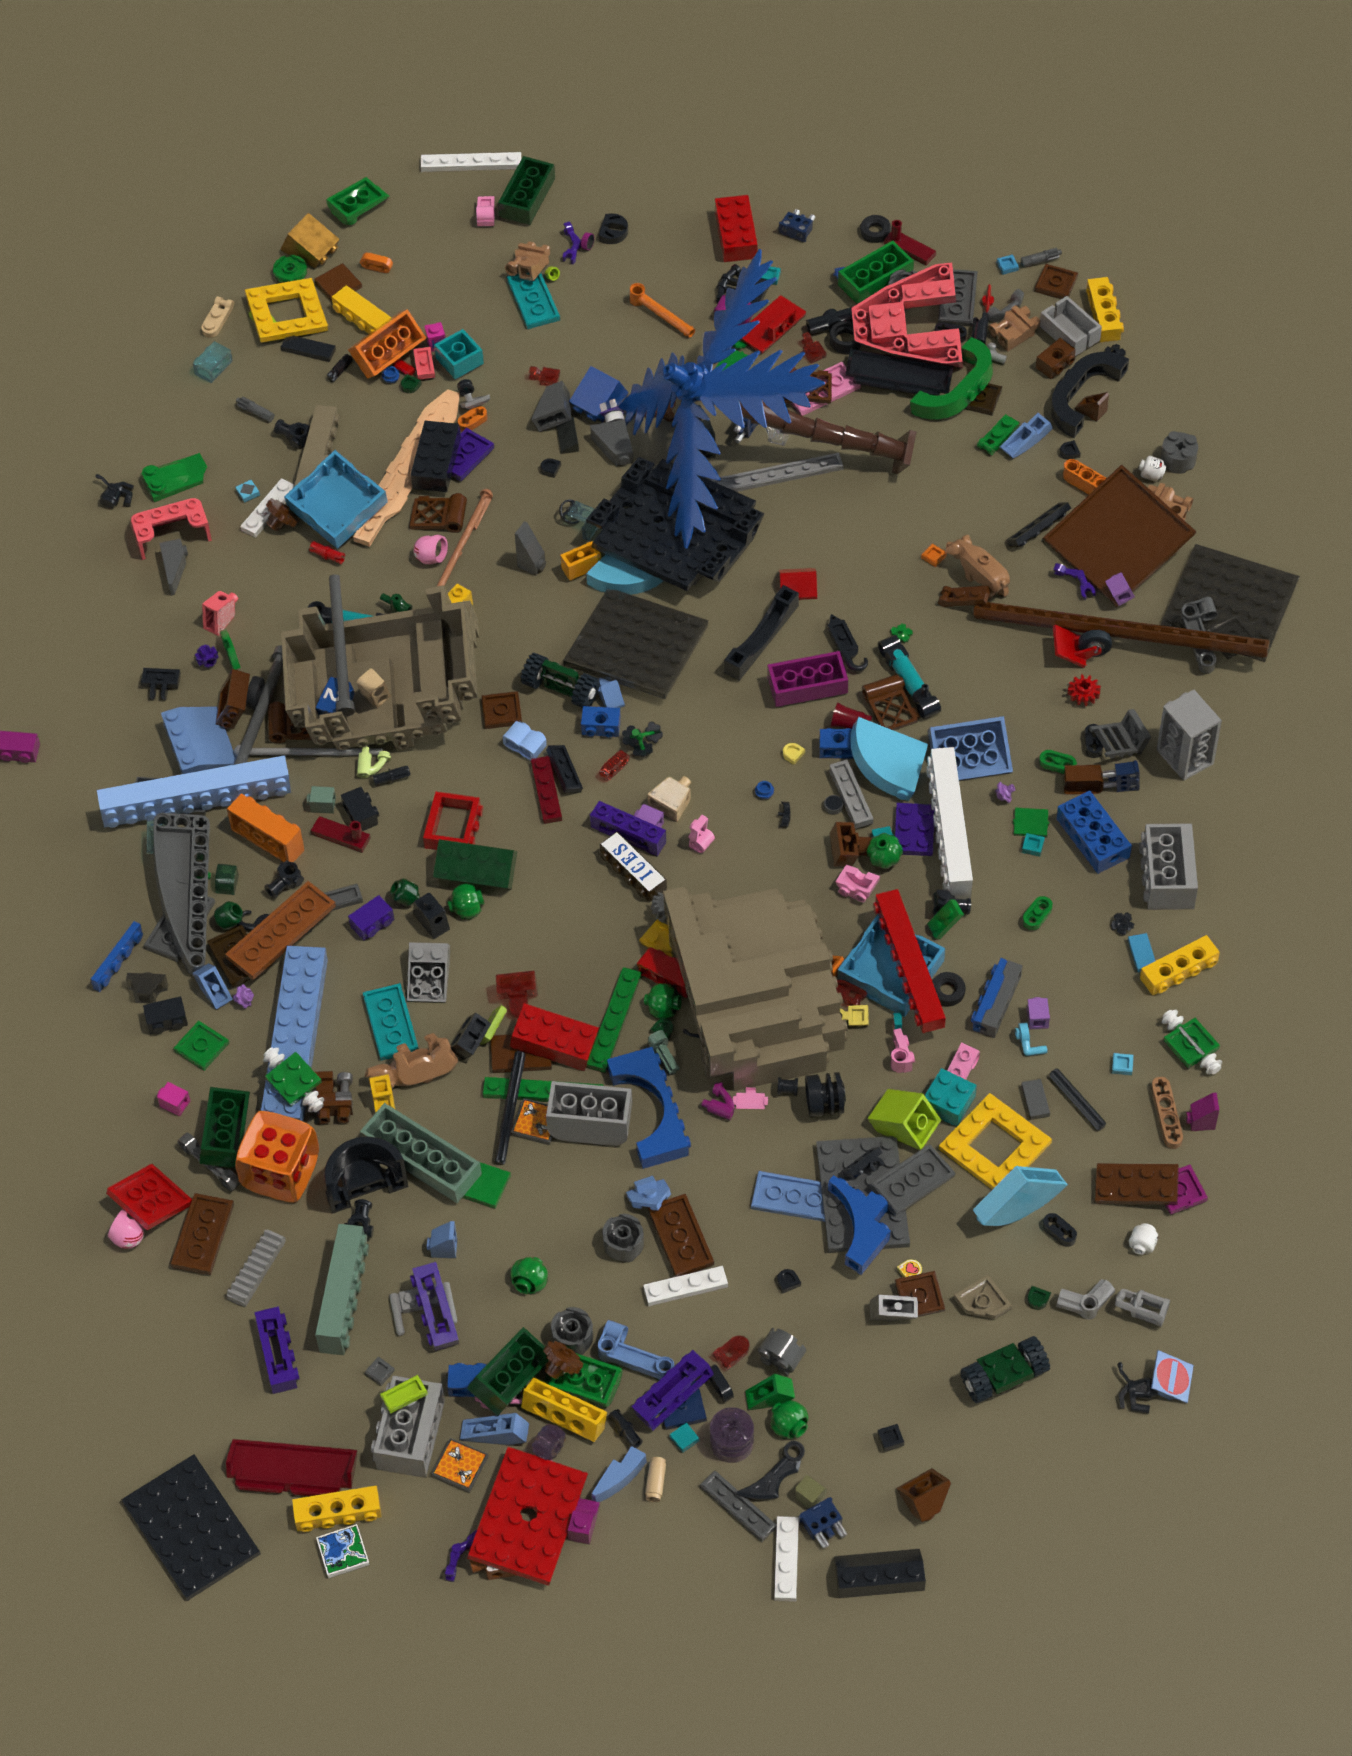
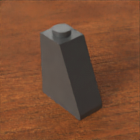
M563 381L546 386L532 416V421L539 432L571 420L570 392Z
M625 420L590 425L591 440L615 466L633 463V451Z

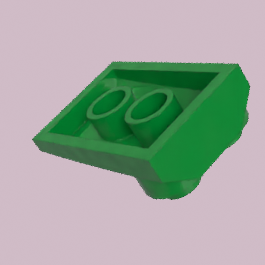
M365 177L327 198L326 202L335 217L346 225H352L357 222L358 216L387 199L389 195Z
M198 453L159 467L148 465L143 468L140 476L155 503L203 484L207 465L201 454Z
M577 1354L580 1357L579 1360L583 1362V1367L578 1374L566 1372L559 1379L552 1378L548 1374L546 1375L544 1381L547 1384L574 1397L591 1402L594 1406L603 1409L612 1403L620 1385L623 1371L620 1367Z

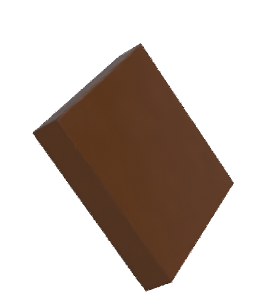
M343 263L314 279L318 287L331 301L332 296L346 285L354 291L362 288V283Z
M1045 264L1034 292L1063 299L1066 296L1069 297L1078 278V272Z
M518 691L481 695L485 729L509 727L515 721L522 723Z
M935 1271L895 1279L898 1296L917 1297L918 1317L945 1311Z

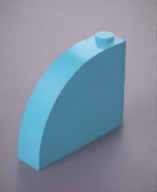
M607 554L586 573L589 586L601 592L614 595L642 593L663 582V580Z
M858 717L852 727L850 738L852 755L858 768L872 784L882 791L901 800L909 801L915 792L928 744Z
M1015 1166L973 1211L977 1215L976 1219L982 1225L1002 1226L1010 1224L1047 1204L1068 1184L1055 1169Z

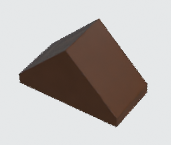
M1105 392L1086 396L1077 404L1075 409L1097 422L1107 412L1109 394Z

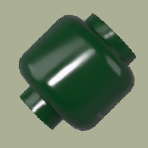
M404 878L396 880L390 888L392 899L403 906L412 905L420 896L418 886Z
M225 902L214 911L215 923L226 930L233 928L242 921V908L237 903Z

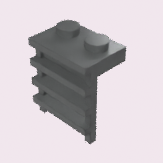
M1134 709L1128 710L1119 723L1091 726L1089 728L1090 732H1095L1106 750L1105 757H1110V759L1118 755L1123 757L1125 754L1132 756L1133 753H1137L1140 755L1151 739L1149 732Z

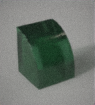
M217 865L215 893L235 895L239 878L237 866Z

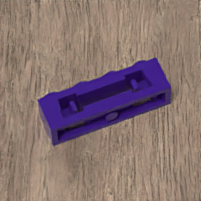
M601 801L597 803L590 814L591 828L609 836L618 832L632 846L657 857L666 844L665 829Z
M433 1262L412 1268L413 1275L410 1276L413 1288L417 1287L419 1292L415 1296L418 1307L423 1306L425 1314H422L421 1317L424 1327H429L430 1333L426 1334L429 1345H434L435 1351L458 1345L459 1339L437 1263ZM432 1278H435L436 1281L435 1292L444 1319L443 1323L437 1324L439 1333H436L434 1328L436 1323L427 1295L428 1290L434 1289ZM424 1282H425L427 1291H426V1290H423L422 1283H424ZM445 1323H448L449 1332L446 1330Z
M279 1306L254 1312L273 1394L296 1389V1380H300L297 1367L293 1368L292 1366L295 1356L293 1349L289 1350L288 1344L291 1343L289 1331H284V1326L287 1325L285 1313L280 1314ZM276 1331L284 1365L288 1370H284L283 1363L275 1365L269 1337L276 1335Z
M692 1350L684 1355L676 1366L669 1369L662 1379L654 1383L648 1392L639 1397L635 1404L632 1405V1408L637 1417L654 1431L714 1373L710 1365ZM701 1376L692 1386L690 1385L695 1379ZM664 1408L666 1409L659 1417L655 1418Z

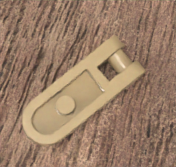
M216 297L214 305L201 327L205 337L213 338L219 334L234 308L233 300H223L222 297Z

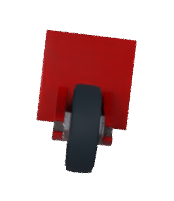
M1058 625L1053 626L1055 656L1083 668L1086 667L1087 659L1102 656L1108 653L1112 647L1111 637L1105 631L1090 630L1082 635H1078Z

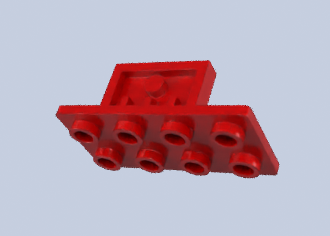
M780 295L750 321L758 320L759 324L740 340L756 351L763 353L806 315V311Z

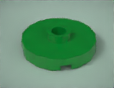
M296 255L280 257L273 265V274L281 283L302 280L307 275L306 262Z

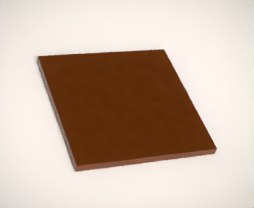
M1121 464L1043 537V540L1074 569L1083 570L1087 581L1112 604L1118 607L1119 605L1107 586L1106 580L1122 573L1131 591L1134 592L1196 534V530Z

